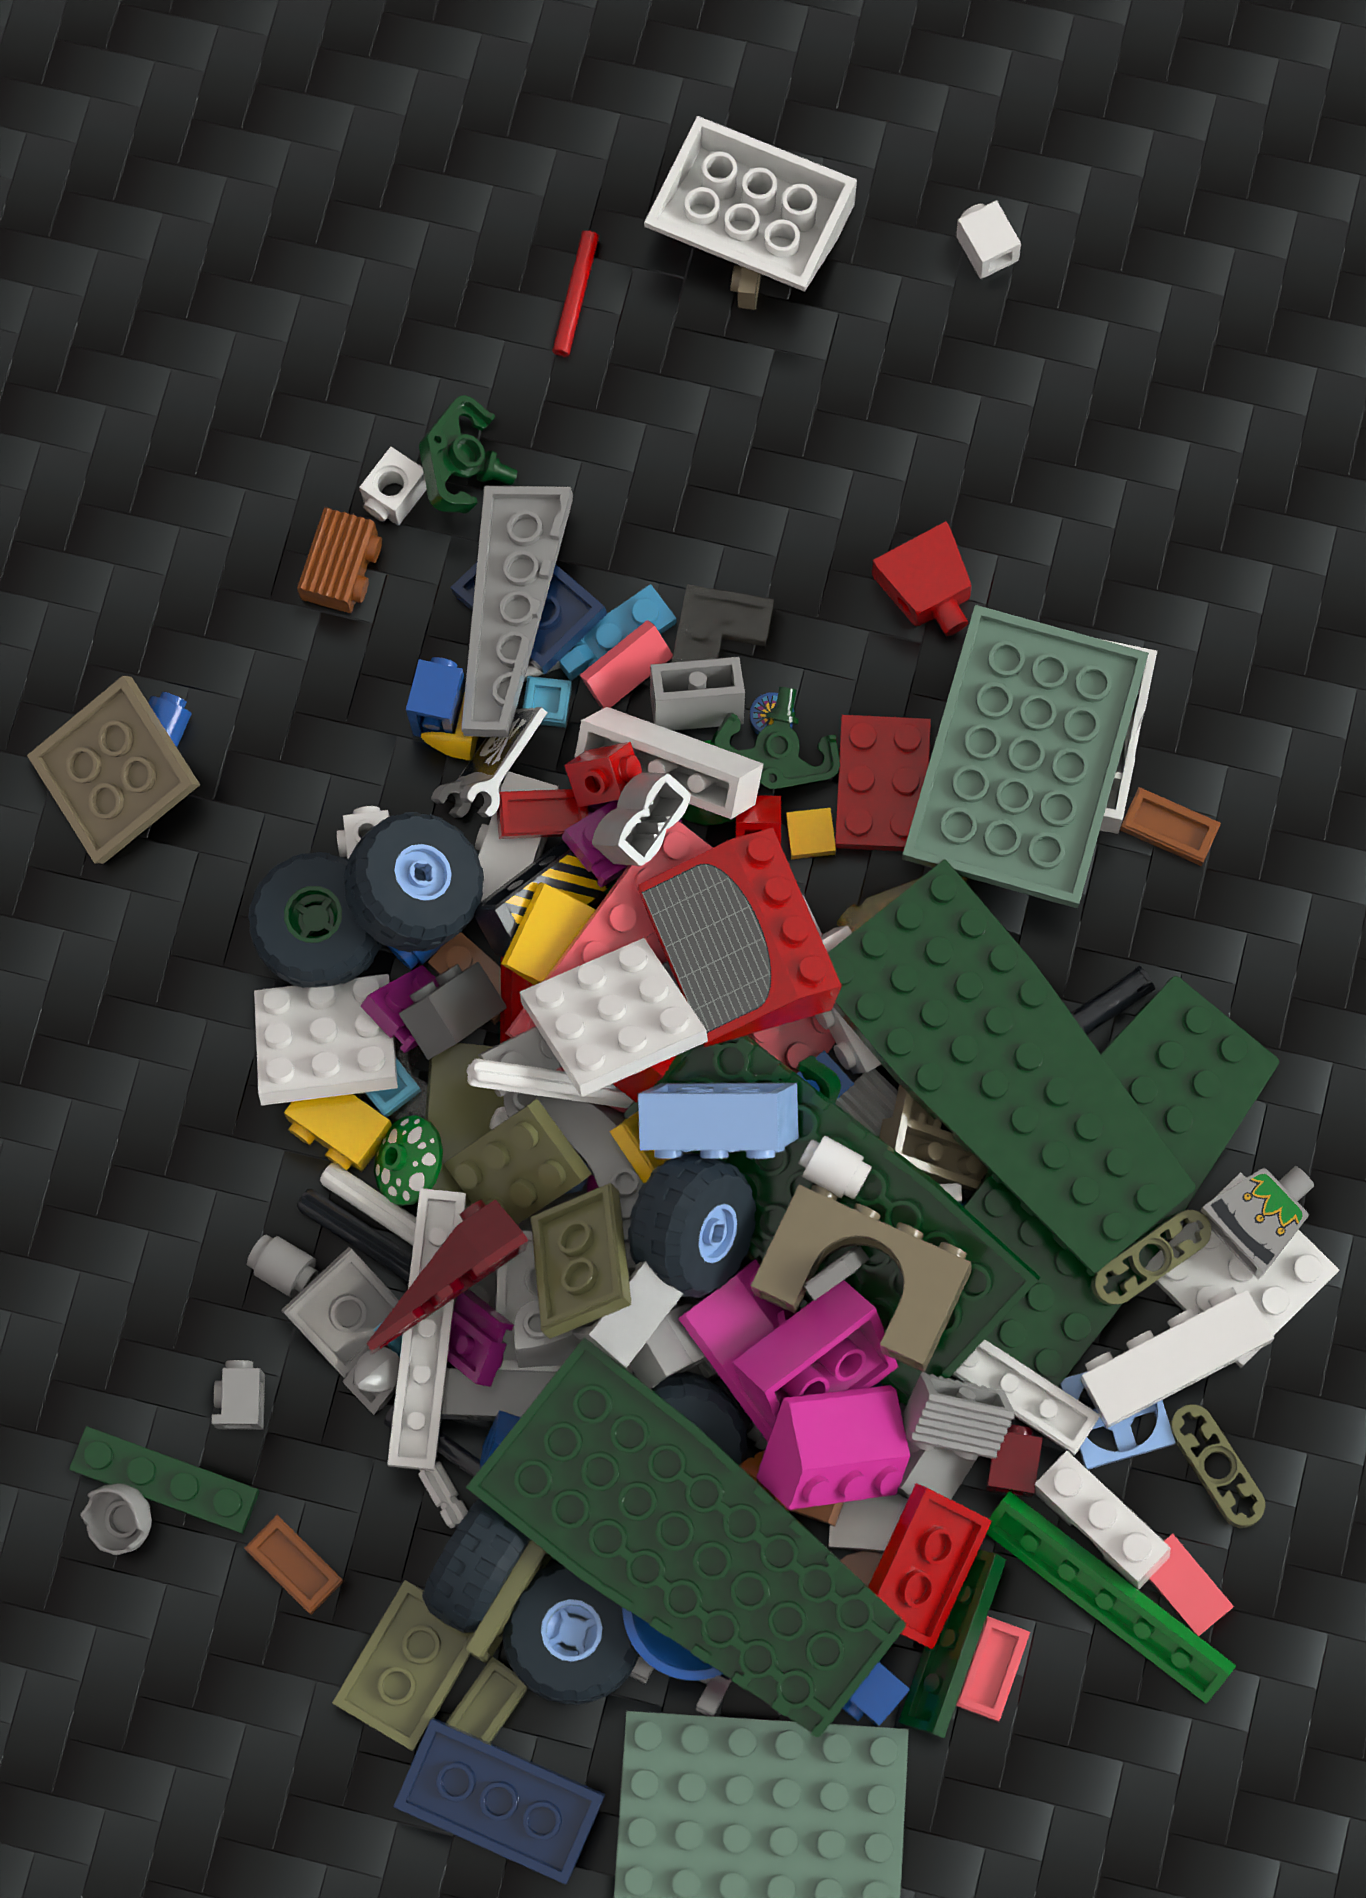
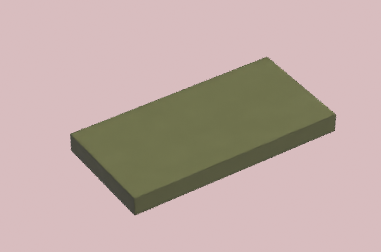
M457 1043L429 1059L425 1119L432 1122L440 1133L443 1146L442 1168L436 1184L432 1188L433 1190L464 1193L444 1163L491 1130L489 1127L494 1112L497 1108L505 1107L504 1095L497 1097L494 1089L475 1087L468 1083V1065L474 1059H479L478 1054L494 1046ZM467 1195L465 1209L472 1205Z

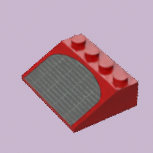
M773 828L730 839L638 885V892L680 992L706 1028L708 1041L703 1043V1047L832 1010L842 985Z

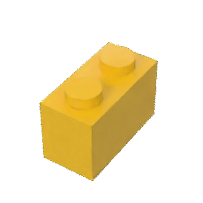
M353 1094L293 1101L284 1112L288 1121L292 1123L288 1129L292 1134L308 1145H311L316 1140L329 1149L325 1156L330 1161L346 1171L350 1166H353L361 1173L376 1154L379 1145L392 1126L389 1119Z

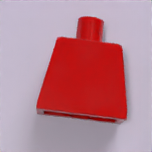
M947 521L873 560L872 575L913 625L921 626L935 618L946 636L953 635L968 625L969 622L959 605L970 598L972 586Z

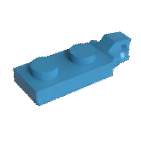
M650 584L599 621L574 646V649L559 660L560 668L571 681L645 621L648 620L654 624L659 633L662 634L677 623L676 617Z

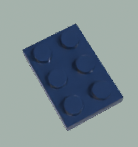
M477 562L450 587L453 595L471 611H473ZM556 564L529 660L544 674L607 615L605 606Z

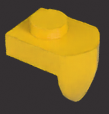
M463 697L455 734L425 732L421 733V738L428 745L448 756L470 761L474 756L478 737L464 736L462 732Z

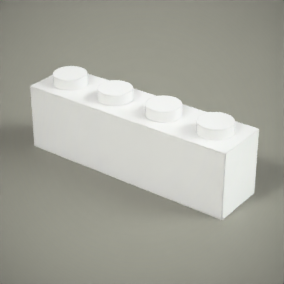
M609 707L581 720L575 758L586 750L631 742L634 754L640 761L642 772L669 773L691 793L689 801L691 805L732 819L756 804L763 763Z
M1233 1287L1210 1298L1208 1301L1211 1308L1196 1316L1193 1310L1189 1309L1167 1321L1171 1329L1155 1337L1151 1330L1126 1343L1129 1351L1115 1358L1112 1357L1110 1352H1107L1086 1363L1085 1366L1088 1372L1083 1374L1080 1380L1098 1414L1101 1415L1100 1418L1106 1429L1270 1344L1274 1337L1248 1289L1236 1294Z

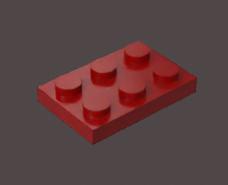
M842 715L836 848L904 852L929 765L931 719Z
M918 1483L915 1484L868 1587L905 1621L906 1627L901 1632L902 1635L933 1649L992 1520Z

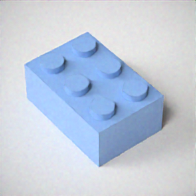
M660 1083L638 1094L640 1150H654L655 1158H676L681 1156L683 1152L700 1150V1157L708 1159L729 1157V1152L746 1150L747 1158L775 1157V1152L785 1151V1146L798 1139L797 1083Z

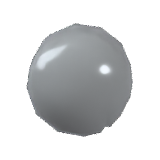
M119 1483L99 1487L87 1494L90 1499L81 1513V1518L87 1525L89 1538L99 1550L113 1555H120L136 1550L142 1545L150 1531L152 1518L150 1505L138 1489Z

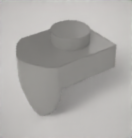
M383 1347L373 1355L368 1350L358 1359L355 1366L343 1380V1383L373 1415L383 1409L396 1393L400 1358L397 1353L386 1347Z

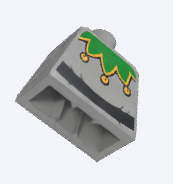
M1297 1166L1293 1167L1279 1181L1267 1169L1262 1168L1202 1207L1200 1213L1208 1219L1211 1230L1259 1280L1309 1216L1298 1201L1314 1187V1184L1308 1175Z

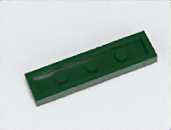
M88 1426L84 1430L69 1468L74 1473L107 1485L126 1484L138 1489L145 1499L240 1534H244L260 1493L254 1487Z
M978 1550L934 1648L924 1647L898 1721L899 1723L932 1735L945 1737L1007 1559L995 1553Z

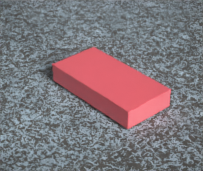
M647 620L582 672L580 677L602 709L606 707L611 708L650 676L651 664L666 663L674 656L656 626Z
M1174 1534L1164 1540L1171 1548L1170 1557L1150 1577L1149 1581L1186 1626L1197 1636H1200L1234 1606Z
M989 1616L986 1617L956 1707L997 1722L1000 1721L1030 1635L1029 1631Z

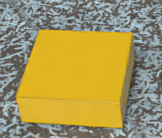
M831 808L786 813L791 860L836 855Z

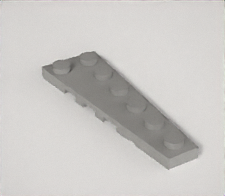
M484 486L461 728L464 736L509 737L573 501L571 487Z

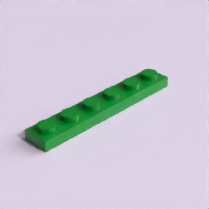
M1009 1491L989 1517L992 1522L986 1533L1206 1704L1236 1667L1234 1663Z

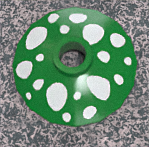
M417 1115L405 1116L392 1124L376 1151L374 1174L377 1188L382 1195L396 1205L403 1206L417 1203L419 1201L420 1188L432 1189L436 1184L442 1168L443 1146L440 1133L432 1122Z

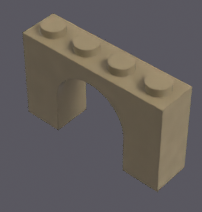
M813 1184L811 1189L799 1185L751 1284L753 1295L796 1314L807 1292L805 1288L806 1283L814 1277L818 1267L829 1255L839 1249L854 1245L876 1248L887 1254L897 1264L904 1278L902 1298L880 1343L881 1353L925 1372L971 1273V1262L965 1260L966 1253L945 1242H941L939 1247L921 1240L923 1234L920 1231L906 1224L898 1223L896 1228L879 1221L881 1216L879 1213L864 1205L855 1204L852 1209L836 1202L838 1196L819 1185Z

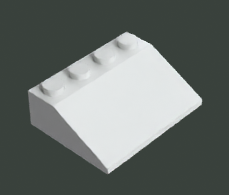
M697 116L644 222V227L805 291L838 240L855 203L857 180Z

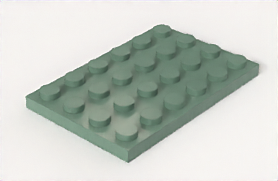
M975 605L902 859L934 868L946 859L960 876L1078 909L1149 653Z
M626 1711L614 1898H900L909 1729L830 1724L820 1737H815L796 1722Z

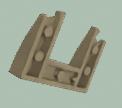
M899 1084L893 1117L883 1119L879 1138L937 1183H959L962 1189L974 1192L981 1183V1179L987 1173L988 1168L970 1150L966 1152L955 1141L953 1133L940 1129L942 1122L938 1118L935 1120Z

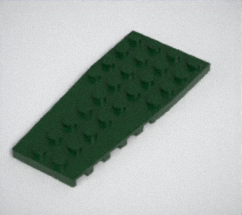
M946 859L828 952L842 985L833 1006L890 1075L935 1120L938 1118L954 1134L953 1138L966 1152L970 1150L988 1168L986 1172L998 1184L1002 1182L1022 1202L1020 1206L1031 1217L1035 1215L1055 1235L1053 1239L1064 1250L1068 1248L1087 1268L1086 1272L1090 1276L1099 1272L1195 1191L1196 1185L1038 967Z
M1178 976L1169 978L1163 988L1150 1002L1140 1009L1136 1017L1120 1034L1113 1038L1101 1053L1109 1067L1196 1185L1195 1191L1132 1244L1175 1214L1186 1209L1280 1063L1275 1055ZM987 1174L964 1203L963 1207L1041 1278L985 1340L1059 1387L1122 1304L1107 1305L1099 1301L1092 1291L1091 1282L1093 1276L1086 1272L1087 1268L1068 1248L1064 1250L1053 1239L1055 1235L1035 1215L1031 1217L1020 1206L1022 1202L1002 1182L998 1184ZM1165 1231L1160 1234V1237L1164 1240L1167 1238ZM1153 1244L1145 1245L1139 1253L1140 1264L1146 1268L1160 1248ZM1128 1257L1123 1260V1263L1129 1267L1125 1272L1116 1276H1112L1109 1272L1105 1274L1108 1282L1103 1288L1106 1293L1115 1291L1120 1296L1123 1293L1120 1285L1132 1276L1136 1277L1137 1283L1141 1279L1132 1270Z
M747 1035L708 1047H703V1044L676 1055L664 1076L654 1085L656 1086L660 1083H797V1140L785 1146V1151L775 1152V1157L747 1158L746 1150L729 1152V1157L717 1158L738 1168V1171L745 1176L752 1190L751 1194L756 1205L754 1215L756 1223L748 1251L755 1259L759 1257L763 1261L798 1186L801 1185L811 1189L812 1185L815 1184L802 1177L806 1168L800 1165L799 1161L810 1141L813 1139L820 1143L824 1136L863 1156L862 1162L872 1167L854 1200L843 1195L842 1198L838 1197L836 1202L852 1209L855 1204L864 1205L881 1215L879 1221L894 1228H896L898 1223L906 1224L920 1231L923 1234L921 1240L937 1247H939L941 1242H945L966 1253L965 1260L971 1262V1273L924 1372L928 1375L933 1374L936 1377L950 1378L1041 1278L936 1181ZM638 1101L632 1103L625 1111L624 1117L626 1119L639 1111ZM700 1150L690 1151L691 1153L700 1154ZM862 1245L848 1246L829 1255L818 1267L815 1275L853 1247L861 1246L869 1260L845 1278L844 1281L876 1308L886 1333L904 1290V1278L897 1264L884 1252ZM808 1291L800 1305L801 1309L814 1300ZM896 1360L898 1368L879 1382L883 1386L891 1385L897 1391L898 1400L907 1406L918 1378L923 1372Z
M586 1338L581 1340L466 1486L468 1490L578 1578L627 1611H631L649 1623L651 1627L689 1650L691 1654L703 1662H707L729 1677L731 1681L743 1689H747L771 1705L777 1712L787 1716L811 1732L815 1737H820L906 1627L905 1621L697 1425Z

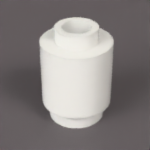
M824 1136L820 1143L812 1139L799 1161V1164L806 1168L802 1177L829 1190L840 1198L846 1195L853 1200L872 1168L870 1165L862 1162L863 1156L827 1136Z

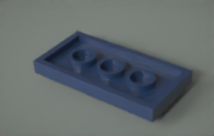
M432 1718L393 1807L566 1885L605 1794L436 1718Z

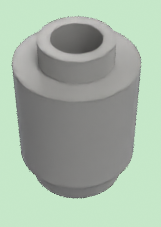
M268 1235L262 1236L253 1247L247 1260V1266L254 1270V1276L291 1298L295 1297L318 1276V1271L314 1269L316 1259L279 1236L275 1238Z

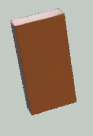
M1139 787L1122 822L1120 831L1202 866L1221 823Z
M278 1515L244 1548L310 1614L344 1582Z

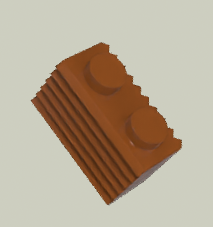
M328 507L324 508L297 587L301 600L350 614L356 602H363L369 583V578L364 577V573L369 562L375 563L377 561L382 545V537L377 536L378 532L374 521L339 512L338 510H332Z

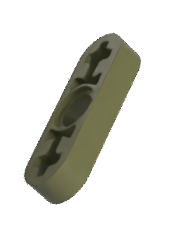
M1186 1210L1172 1216L1122 1251L1099 1272L1093 1275L1091 1286L1095 1297L1107 1305H1118L1130 1300L1207 1245L1211 1237V1225L1208 1219L1202 1213L1195 1210ZM1182 1220L1187 1224L1195 1222L1199 1227L1194 1233L1197 1241L1193 1243L1192 1240L1187 1239L1174 1246L1173 1248L1180 1252V1255L1175 1258L1172 1247L1166 1240L1160 1237V1234L1165 1231L1167 1239H1171L1183 1230L1180 1224ZM1147 1244L1156 1245L1163 1253V1264L1156 1271L1146 1270L1140 1264L1139 1253ZM1128 1257L1132 1270L1143 1281L1137 1284L1136 1277L1132 1276L1120 1285L1123 1292L1120 1296L1115 1291L1106 1293L1103 1288L1108 1282L1105 1274L1109 1272L1112 1276H1116L1125 1272L1129 1267L1123 1263V1260Z
M1191 1404L1181 1407L1174 1414L1170 1422L1176 1445L1224 1519L1237 1528H1247L1254 1525L1260 1520L1265 1511V1500L1259 1488L1210 1413L1199 1405ZM1185 1415H1188L1191 1420L1197 1418L1202 1420L1203 1425L1199 1429V1434L1205 1442L1213 1436L1218 1443L1206 1447L1198 1457L1191 1450L1198 1448L1200 1445L1195 1436L1191 1433L1184 1436L1180 1431L1181 1427L1185 1424L1182 1418ZM1220 1453L1229 1460L1230 1472L1227 1477L1213 1479L1206 1473L1204 1461L1208 1455ZM1237 1475L1243 1483L1235 1487L1241 1498L1245 1499L1250 1496L1255 1503L1250 1508L1253 1516L1249 1518L1244 1513L1235 1515L1232 1512L1231 1508L1235 1505L1236 1500L1230 1490L1223 1497L1217 1490L1229 1485Z

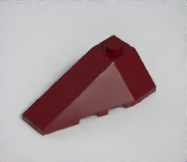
M481 1199L459 1214L463 1221L454 1228L366 1343L371 1355L526 1250L528 1238L496 1199L487 1205Z

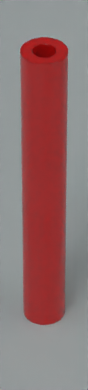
M592 231L582 232L552 351L554 354L567 357L570 354L599 235Z

